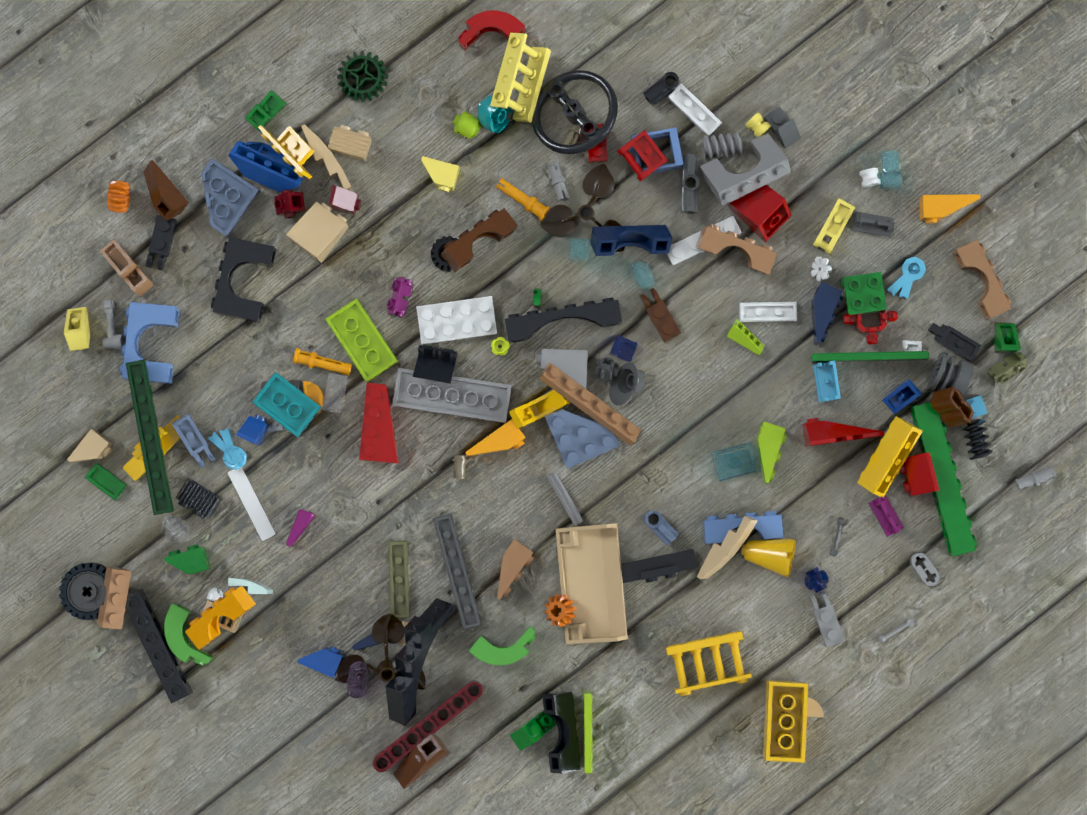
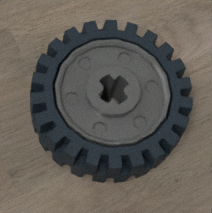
M82 563L71 568L65 574V577L62 578V585L59 586L61 591L59 598L62 599V606H65V610L71 613L73 617L81 620L98 619L100 605L104 604L106 597V587L104 586L106 567L104 565ZM87 588H92L91 595H87Z

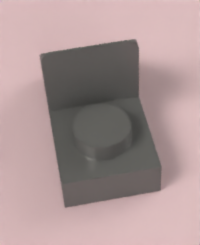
M780 106L764 116L763 119L771 125V130L785 149L801 138L793 118L789 120Z

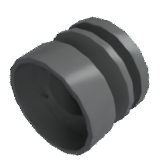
M941 352L931 368L927 389L933 391L936 388V391L945 389V387H955L963 397L972 379L974 364L961 359L955 366V356L952 355L948 359V353Z

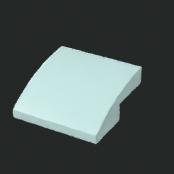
M228 578V586H248V594H273V589L257 581L243 578Z

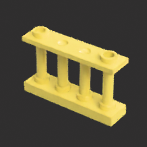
M510 33L490 106L496 108L510 107L514 110L512 119L531 123L551 50L543 47L531 48L525 44L527 34ZM523 52L529 55L527 66L520 62ZM518 70L524 73L522 84L515 81ZM512 89L519 92L517 103L510 99Z

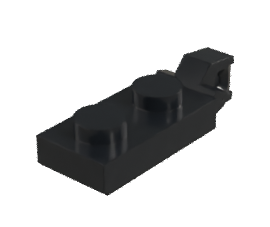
M933 323L927 330L935 335L934 340L938 341L939 344L969 362H972L981 347L979 343L951 326L943 324L940 327Z

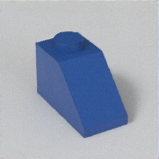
M257 414L255 417L249 415L236 435L253 444L260 445L269 424L265 423V418Z
M330 646V648L326 647L300 658L298 663L334 678L344 654L340 653V649Z

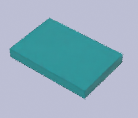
M277 372L272 375L252 401L253 404L296 437L301 435L322 408Z

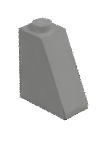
M542 349V353H538L537 365H541V370H544L550 362L585 389L587 387L588 350Z

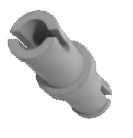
M555 162V165L554 163L548 164L547 167L552 178L551 185L555 188L558 202H562V199L564 201L568 200L570 197L565 185L566 179L562 176L559 162Z
M1050 466L1038 472L1033 471L1025 477L1015 479V484L1018 490L1022 491L1028 487L1039 486L1042 482L1056 478V473L1053 467Z

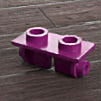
M396 277V280L393 281L391 287L393 293L387 303V314H395L398 317H403V314H406L408 301L403 300L402 297H410L413 286L411 284L412 280Z
M886 494L884 497H878L868 503L887 537L898 533L904 528Z

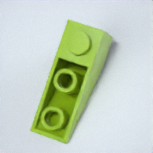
M763 421L756 438L763 483L769 484V481L774 479L776 470H773L775 462L778 463L782 452L779 449L781 444H785L787 433H785L786 428Z

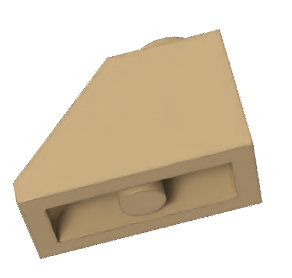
M90 429L67 460L76 463L106 458L112 451L111 446L113 443L98 431Z

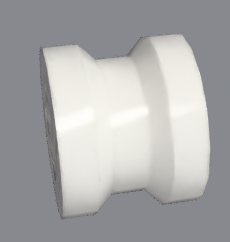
M870 168L859 172L863 180L861 183L863 188L881 184L877 175L879 172L878 168Z

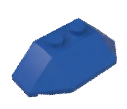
M237 141L229 153V157L244 177L277 192L298 188L305 176L301 178L294 171L295 167L293 164L290 166L283 160L284 155L282 153H277L270 145L263 142L243 143V141Z

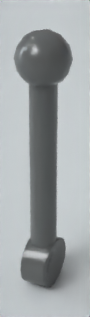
M839 517L837 520L838 528L833 549L830 550V555L833 557L838 554L836 549L842 524L845 522L843 517Z

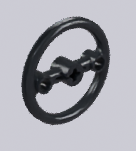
M584 70L563 73L549 81L539 93L532 117L534 132L539 140L552 151L562 154L585 152L601 143L612 130L618 113L617 97L610 84L596 73ZM572 80H588L596 83L604 90L608 98L609 111L602 128H598L593 121H589L579 101L569 98L562 86L564 83ZM548 96H551L556 103L563 107V113L570 123L581 128L582 133L587 138L586 141L565 145L554 142L545 134L540 118L542 106ZM567 103L571 106V108H572L574 111L577 112V114L579 115V117L581 118V120L577 117V115H576L575 113L572 112V110L569 108V106L567 105Z

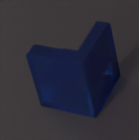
M617 335L609 355L631 362L638 343Z

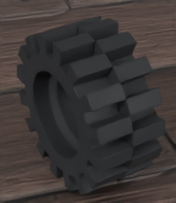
M452 236L438 238L436 243L432 245L431 259L441 271L451 272L453 270L447 261L441 258V251L444 245L451 240L454 242L458 240L457 238H452Z

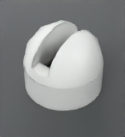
M212 588L208 592L206 599L215 602L220 597L223 598V592L221 589Z

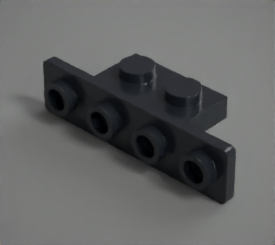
M689 549L621 564L622 581L627 583L636 580H646V583L657 581L659 576H665V579L673 578L680 571L697 568L694 550Z

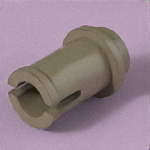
M454 455V459H452L454 461L453 478L464 479L466 478L465 464L468 459H466V455Z

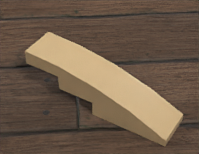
M302 125L301 127L309 146L315 151L313 156L317 164L325 162L331 178L339 176L343 188L353 191L345 172L332 152L306 125Z
M744 516L738 530L729 529L723 543H714L697 577L708 579L721 569L737 553L749 537L758 520L753 517Z

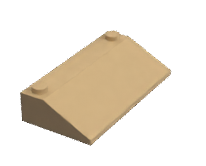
M617 523L556 529L561 595H568V600H574L572 607L577 608L573 611L576 617L571 618L572 623L564 626L566 644L614 642L628 639Z

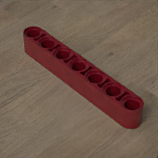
M472 680L377 754L373 760L374 769L378 772H385L405 757L430 734H434L482 695V684L477 680ZM477 685L480 692L473 695L469 692V687ZM462 697L464 705L461 707L456 706L454 698ZM446 709L449 712V717L446 719L440 718L438 715L439 710ZM425 721L432 722L434 725L433 730H425L423 723ZM410 733H415L418 736L416 743L408 740ZM393 746H401L403 753L396 755L393 752ZM378 758H385L387 766H379L377 763Z

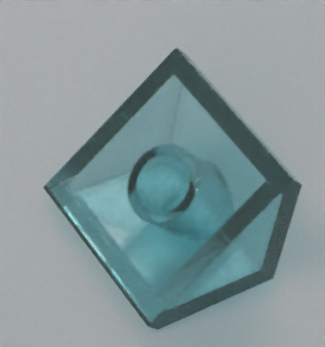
M751 442L711 453L719 481L756 472Z

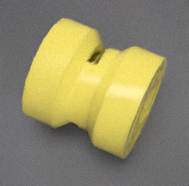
M759 112L745 124L749 130L754 131L756 138L764 135L771 128L768 122H764L763 116Z

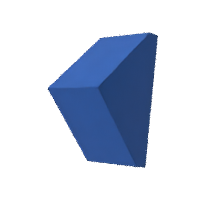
M908 379L883 399V402L896 414L922 393Z

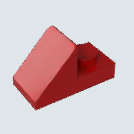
M596 124V126H597L598 128H602V126L604 125V124ZM607 137L594 148L588 150L589 163L608 162Z

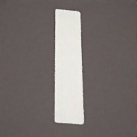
M243 469L229 471L228 475L261 540L264 541L274 536L275 531Z

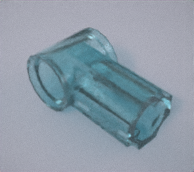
M883 151L881 153L882 172L880 173V188L901 189L902 174L899 172V151Z

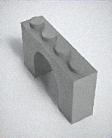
M768 133L751 141L754 155L760 162L757 167L747 173H730L725 170L717 158L700 166L704 181L722 206L791 173L788 158Z

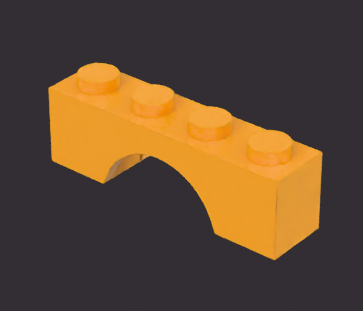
M243 586L237 589L232 587L226 591L224 599L222 597L212 603L214 606L212 609L210 607L201 613V618L197 617L189 623L191 627L185 633L198 650L208 645L221 634L219 628L220 616H226L234 621L256 605Z

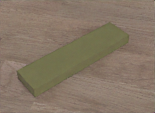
M388 541L391 614H394L397 618H411L408 541Z

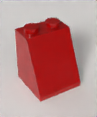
M767 184L728 203L730 210L765 243L792 216L785 198Z

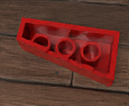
M367 383L359 460L399 464L388 386L386 384Z

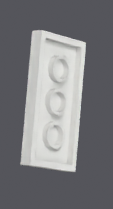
M492 296L416 306L422 345L497 334Z

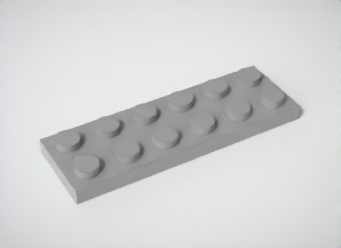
M398 368L392 406L506 423L512 385L452 376L451 384L416 378L413 377L414 370Z

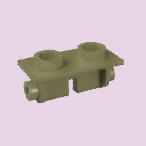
M1015 352L1004 359L1007 366H1004L1000 361L990 367L987 374L990 378L994 377V386L999 383L1003 384L1013 374H1019L1024 371L1027 366V357L1024 358L1021 352Z

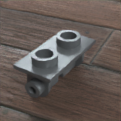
M856 212L853 231L891 237V231L894 229L895 224L893 222L894 218Z

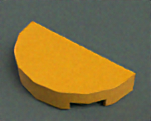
M303 381L304 394L323 408L324 396L322 390L312 382Z

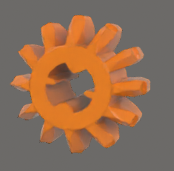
M119 180L110 183L107 196V207L110 211L115 213L127 212L131 197L129 183Z
M556 594L555 597H549V602L544 604L548 609L543 613L548 614L546 620L552 621L553 626L559 625L564 627L566 624L572 623L571 618L576 617L573 611L577 608L572 607L574 600H568V595Z

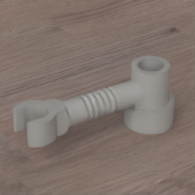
M104 300L108 337L103 338L104 349L115 348V350H122L126 342L123 334L115 335V301Z

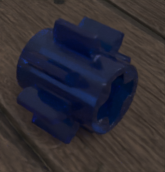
M818 567L806 572L807 576L804 581L809 590L814 589L815 593L827 588L826 584L829 582V578L824 570L819 571Z

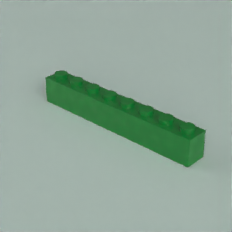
M931 402L910 407L914 426L922 430L918 438L921 453L930 452L939 486V490L933 491L932 494L949 556L976 551L977 541L975 536L971 534V519L965 512L967 504L965 498L961 497L960 490H962L960 480L955 475L957 467L955 461L951 460L950 453L952 449L949 441H946L945 434H947L945 424L941 423V415L931 407Z

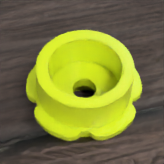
M503 337L494 339L491 342L492 352L495 355L501 356L507 354V350L510 348L509 342Z

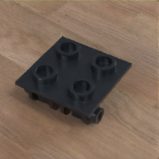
M426 344L419 345V354L413 377L451 384L458 352L454 351V349L444 348L442 350L443 347L437 349V346L432 348V346Z

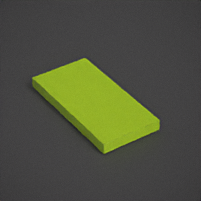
M357 298L325 319L366 383L399 362Z
M583 690L584 772L592 773V692L590 690Z

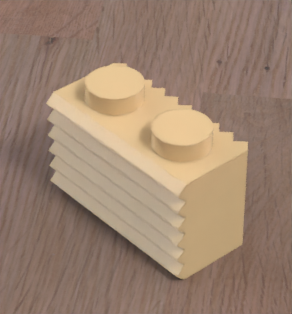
M340 125V127L334 126L328 149L331 152L366 162L372 143L369 133L358 130V133L350 131L351 128Z

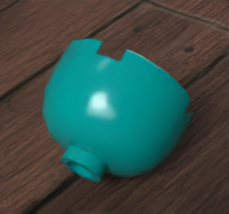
M492 94L479 103L477 108L478 120L485 129L493 133H500L509 123L510 119L506 118L509 112L513 113V109L510 107H491Z

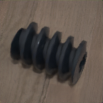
M984 419L971 420V423H967V426L962 429L969 432L964 438L971 440L966 443V446L972 447V449L967 451L968 454H974L969 460L987 457L993 452L991 449H986L991 445V442H985L989 435L983 434V432L988 430L987 427L981 426L986 422Z

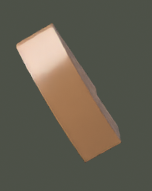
M112 239L100 250L114 270L139 297L154 285L115 239Z

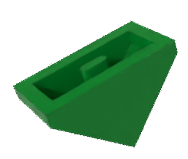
M996 322L994 352L1015 353L1020 351L1021 346L1015 323Z

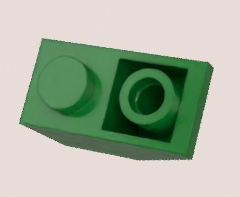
M198 544L187 547L188 551L181 553L179 549L169 552V556L164 557L165 562L188 575L211 569L205 547H199Z
M542 710L513 731L510 737L521 751L534 744L556 724Z

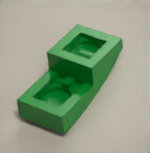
M270 90L265 98L253 107L245 119L256 130L260 131L258 127L260 125L265 127L287 103L273 90Z

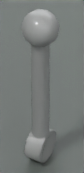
M907 619L905 624L886 635L879 636V642L884 643L887 638L905 627L913 626L914 620Z

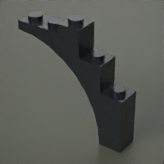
M436 598L420 617L414 616L404 627L406 645L395 656L396 675L386 685L390 720L406 726L415 716L417 688L424 661L439 629L453 611V604Z

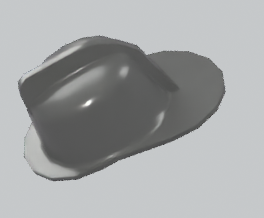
M632 363L623 364L618 372V376L614 378L610 385L609 397L612 403L621 406L630 399L632 394L640 392L644 386L645 372L638 370Z

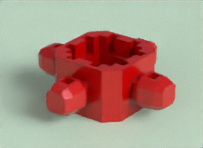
M886 310L877 311L879 312V326L863 327L861 314H846L843 316V324L854 325L855 323V330L860 334L867 333V336H865L867 344L875 345L878 342V335L876 333L883 331L887 326V322L898 320V315L896 311H887V313Z

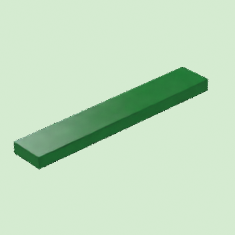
M928 351L813 353L811 355V363L929 359Z

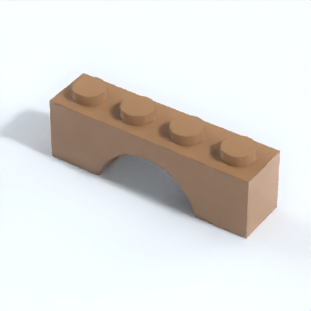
M710 224L709 227L703 226L695 246L696 248L717 255L725 247L736 246L745 253L749 268L764 274H770L777 253L772 251L773 247L762 244V247L755 245V240L747 237L744 240L737 238V233L727 231V233L721 232V227Z
M978 240L952 252L960 269L975 271L983 279L985 291L978 305L986 320L1011 309V301L1007 294L1004 295L1001 289L1002 283L995 276L993 264L990 260H987L984 254L985 248Z

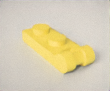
M838 198L813 246L821 247L825 250L824 252L830 254L855 207ZM824 236L831 238L829 243L823 240Z

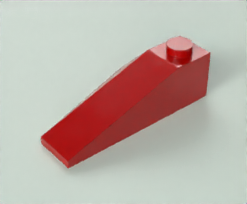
M818 418L807 419V423L802 424L806 447L885 435L884 431L830 421H819Z

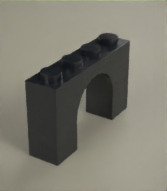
M229 237L228 242H225L223 247L225 257L219 265L221 275L215 284L217 293L216 297L212 298V312L261 323L264 304L236 296L231 287V278L235 270L244 264L252 263L273 268L277 250L274 246Z

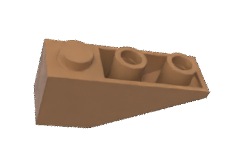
M516 539L512 541L503 554L497 595L499 600L501 597H507L512 590L509 588L510 584L513 581L517 583L523 574L520 570L524 565L528 567L534 559L531 556L533 552Z

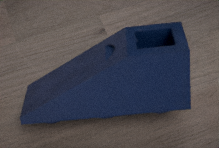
M823 282L818 285L811 301L815 345H818L820 341L824 342L828 332L825 330L828 324L831 325L836 316L833 312L836 307H840L843 301V297H841L843 291Z

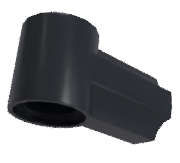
M667 72L663 78L647 89L643 95L649 104L655 106L679 86L678 75L674 72ZM671 78L676 83L673 86H668L665 81Z

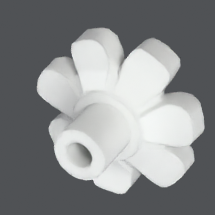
M816 257L815 262L812 263V268L815 270L811 271V275L816 277L817 281L829 278L828 273L832 271V267L828 265L829 260L827 258Z

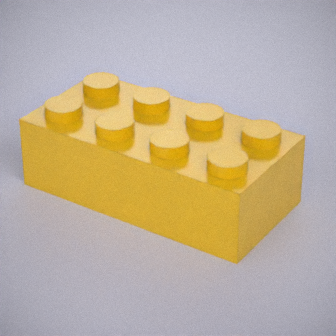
M766 680L763 758L766 761L805 763L808 683Z

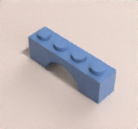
M776 511L765 512V516H757V513H745V516L758 520L754 529L762 539L783 538L782 515H776ZM738 514L726 515V519H719V516H707V520H703L704 543H722L729 529L733 530L740 526L744 517L738 518Z

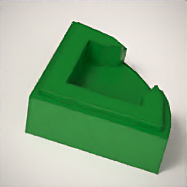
M535 288L533 290V306L540 308L541 289Z

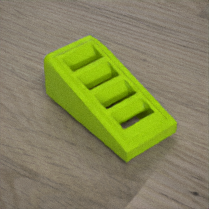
M738 319L735 320L727 334L728 338L757 355L762 353L765 346Z

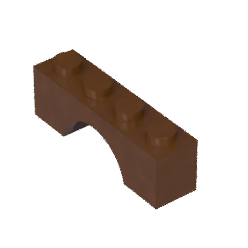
M505 208L500 211H493L486 221H478L473 226L474 229L471 231L465 230L459 235L458 240L455 242L451 240L444 245L445 249L441 255L455 273L473 259L472 245L475 240L489 237L500 242L514 233L518 225Z

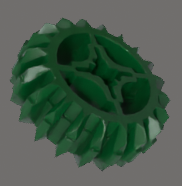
M364 51L360 52V56L353 52L354 58L352 59L347 55L348 62H341L344 68L338 67V71L342 73L337 75V79L341 80L338 82V85L343 87L341 89L342 93H347V98H351L354 95L353 99L355 102L361 97L362 103L365 102V97H368L369 101H372V95L378 98L377 91L384 92L381 86H387L385 79H388V74L385 73L387 67L383 66V60L378 61L379 57L377 55L372 58L371 52H368L365 56ZM362 63L359 69H352L355 65ZM369 65L376 68L378 78L369 73ZM365 73L366 78L360 80L359 75L362 76ZM348 76L356 80V89L348 84ZM367 84L373 85L371 88L363 90Z

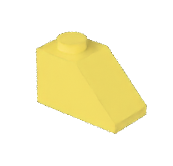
M422 156V164L435 186L438 187V190L449 193V190L454 191L460 171L459 166Z
M86 307L67 309L64 335L70 351L89 348L91 335Z

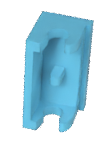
M835 361L814 364L818 402L841 399Z

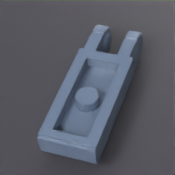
M189 413L172 423L191 456H194L201 468L205 464L198 454L200 451L204 450L211 462L216 460L208 448V443Z

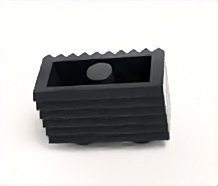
M187 478L175 497L179 500V505L186 509L189 507L194 509V514L201 519L205 517L211 518L223 500L191 478Z

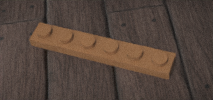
M549 362L539 378L541 381L631 446L635 443L641 430L552 363Z

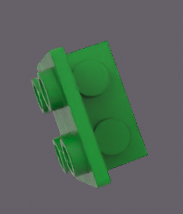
M881 272L848 276L839 280L840 287H844L849 315L887 309Z

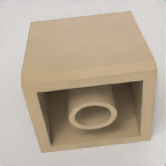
M315 202L286 236L322 263L349 226L346 224L347 220L340 214L335 216L331 213L332 209L325 203L320 205L318 202Z

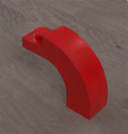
M498 10L484 11L466 21V27L469 30H464L460 34L458 43L465 51L478 36L485 32H497L508 40L510 33H524L525 25L509 13Z

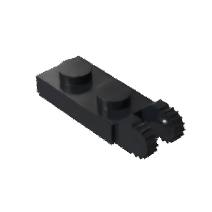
M157 215L148 250L146 267H152L155 254L161 256L159 257L157 269L163 270L166 258L169 256L177 224L176 219L172 218L165 221L161 215Z

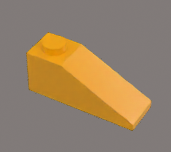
M981 194L922 195L919 198L920 221H925L926 224H935L937 221L976 202L981 198Z
M511 419L465 453L467 456L510 450L513 447L516 450L525 444L523 440L526 437L520 429H517Z

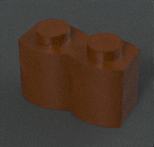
M955 387L933 393L930 401L931 407L941 415L942 421L947 426L952 428L971 423L974 412Z

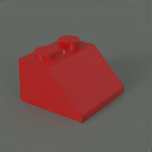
M930 452L907 457L899 470L900 474L904 475L905 482H903V488L905 493H908L909 496L938 491L939 486Z

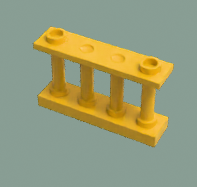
M739 630L665 646L666 654L674 658L680 687L674 688L675 693L685 696L691 694V691L733 681H736L737 684L748 682L747 678H752L750 672L744 673L738 647L739 640L744 639L742 631ZM728 643V646L731 647L737 675L725 677L719 650L721 648L720 644ZM709 647V650H712L718 679L706 681L700 654L702 652L701 648ZM690 651V654H693L699 683L687 685L681 658L683 656L682 652Z

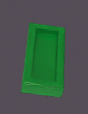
M98 462L93 465L84 477L115 501L128 486Z

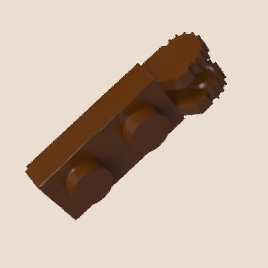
M652 288L650 293L655 299L656 304L650 306L648 298L644 293L640 295V298L646 307L648 316L665 343L681 334L665 303L660 299L655 288Z

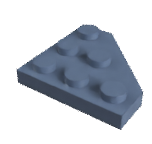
M212 158L201 173L209 211V220L211 227L228 238L260 190Z
M562 408L544 416L567 469L620 446L615 434L600 423L589 418L571 413Z

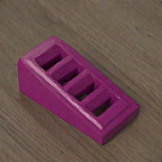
M304 509L298 511L286 542L287 546L290 547L295 544L316 514Z

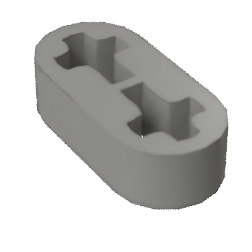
M923 553L913 554L910 558V565L924 585L935 586L940 580V575L929 558ZM916 557L924 559L922 564L925 568L915 565ZM926 570L929 574H934L933 582L926 581L928 577L925 573Z

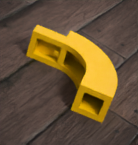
M552 390L529 403L514 408L509 413L517 429L571 404V402L555 390Z

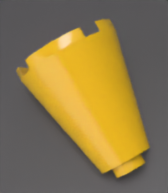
M793 539L748 540L747 544L742 546L741 555H744V559L783 577H789L796 541Z

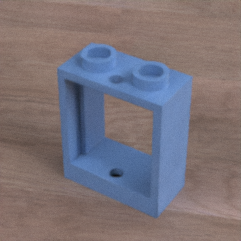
M677 128L647 133L652 140L669 138L673 163L662 165L653 173L681 169L683 167V160ZM632 135L630 140L635 138L637 135ZM633 147L630 148L629 152L633 153L634 159L641 167L640 156Z

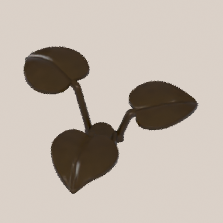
M605 164L598 165L585 176L583 191L593 196L587 205H582L579 208L578 214L572 217V210L568 206L556 205L546 214V217L540 224L541 227L550 234L567 236L574 232L576 225L573 220L579 217L585 221L592 220L599 227L621 226L614 220L606 221L603 226L594 218L595 210L591 207L596 196L606 198L614 190V179ZM625 246L617 249L616 252H623Z
M391 613L381 616L372 627V637L377 643L384 642L385 660L376 669L370 663H365L364 658L360 655H348L340 662L335 675V681L350 684L363 682L370 676L369 668L376 675H379L382 681L389 682L393 680L396 675V667L394 668L393 663L389 661L388 643L395 644L403 638V623ZM422 669L417 689L424 690L426 680Z

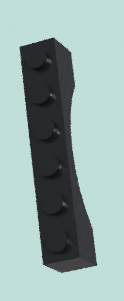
M611 297L602 299L601 303L587 301L583 303V306L576 307V304L565 305V309L557 310V307H551L542 313L534 310L527 312V315L520 316L519 313L510 314L505 319L508 342L526 341L541 327L560 319H584L601 327L622 324L619 301Z

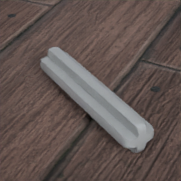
M557 473L548 476L550 484L573 524L576 526L582 523L583 519Z

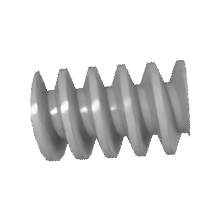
M737 132L733 134V138L730 133H727L725 139L722 134L718 135V139H716L715 135H711L710 141L707 136H704L702 141L704 160L706 154L709 155L710 160L713 159L714 154L720 159L721 153H724L725 158H728L729 152L735 157L736 151L739 152L740 156H743L741 137H739Z

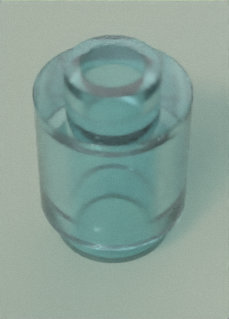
M641 260L632 265L633 269L630 272L638 287L640 286L644 290L655 284V277L647 262L643 263Z

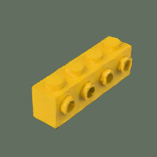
M896 416L890 423L885 436L880 440L878 448L871 456L857 483L871 493L884 497L920 437L922 430Z

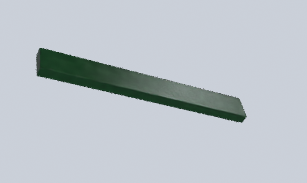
M145 359L128 362L125 364L153 515L174 512L147 363Z

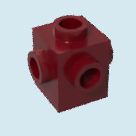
M284 190L281 191L280 195L274 196L276 215H281L288 219L295 218L296 214L305 211L303 192Z

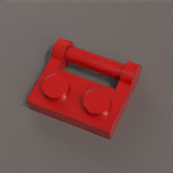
M645 130L617 151L637 174L638 177L636 178L640 182L668 161ZM630 148H634L648 167L647 170H642L628 151Z

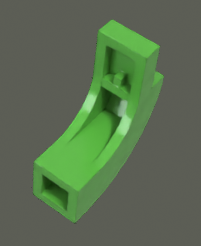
M172 603L164 624L165 638L169 648L185 663L189 662L191 657H193V661L197 664H209L213 655L201 649L198 650L197 647L189 642L185 633L187 622L193 611L178 603Z
M529 626L518 641L508 647L496 646L481 635L469 649V652L485 663L508 665L528 654L529 649L524 645L526 643L530 645L536 638L534 635L536 630Z

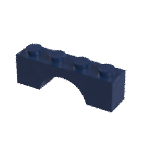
M666 225L593 227L590 244L595 256L614 255L617 249L624 246L640 247L650 254H667L670 252L672 236Z

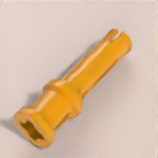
M501 178L499 182L505 187L497 184L496 189H499L523 205L526 212H532L542 222L551 207H546L537 201L538 198L529 197L504 180V178Z
M298 347L293 358V364L300 363L307 365L311 369L318 367L350 376L352 364L319 356L314 351L312 353L302 351Z

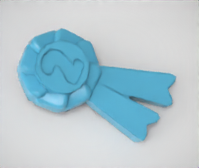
M911 257L905 260L901 268L903 275L886 290L891 292L892 296L902 287L898 297L909 298L913 281L922 278L926 271L924 261L918 257Z
M228 428L224 431L219 430L223 440L213 432L212 436L208 437V439L224 452L223 461L227 468L233 470L242 468L246 464L247 454L242 448L234 446L230 430Z

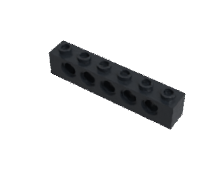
M140 589L127 595L125 609L171 704L192 694L193 691L175 654L167 644L165 633L144 590Z

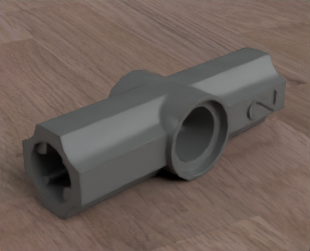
M696 154L683 155L681 213L685 214L698 213L700 156ZM692 180L695 183V187L688 188L685 182Z

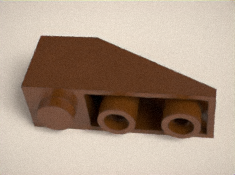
M151 160L143 173L153 207L165 221H168L182 214L189 202L158 165Z
M430 734L413 749L393 774L403 789H405L447 755L449 751L439 737Z

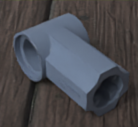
M650 510L644 514L643 522L667 546L679 535L658 511ZM651 514L657 516V522L653 525L648 522V517Z

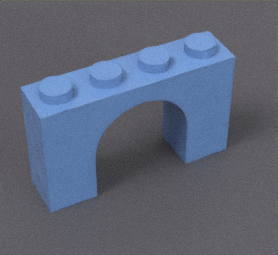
M130 302V307L126 309L128 326L124 328L126 345L122 347L124 364L120 366L122 379L128 380L125 363L144 359L138 350V340L142 332L151 326L178 327L180 308L176 306ZM146 361L150 382L172 384L174 365Z

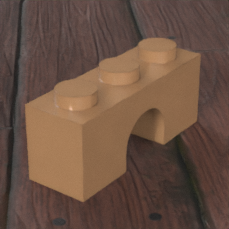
M108 566L106 568L104 580L106 597L104 604L100 605L97 624L102 628L122 630L132 572L128 569Z

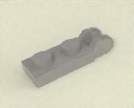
M825 590L821 591V598L825 604L824 607L819 608L816 597L810 595L809 598L814 609L813 613L825 646L830 647L845 641Z

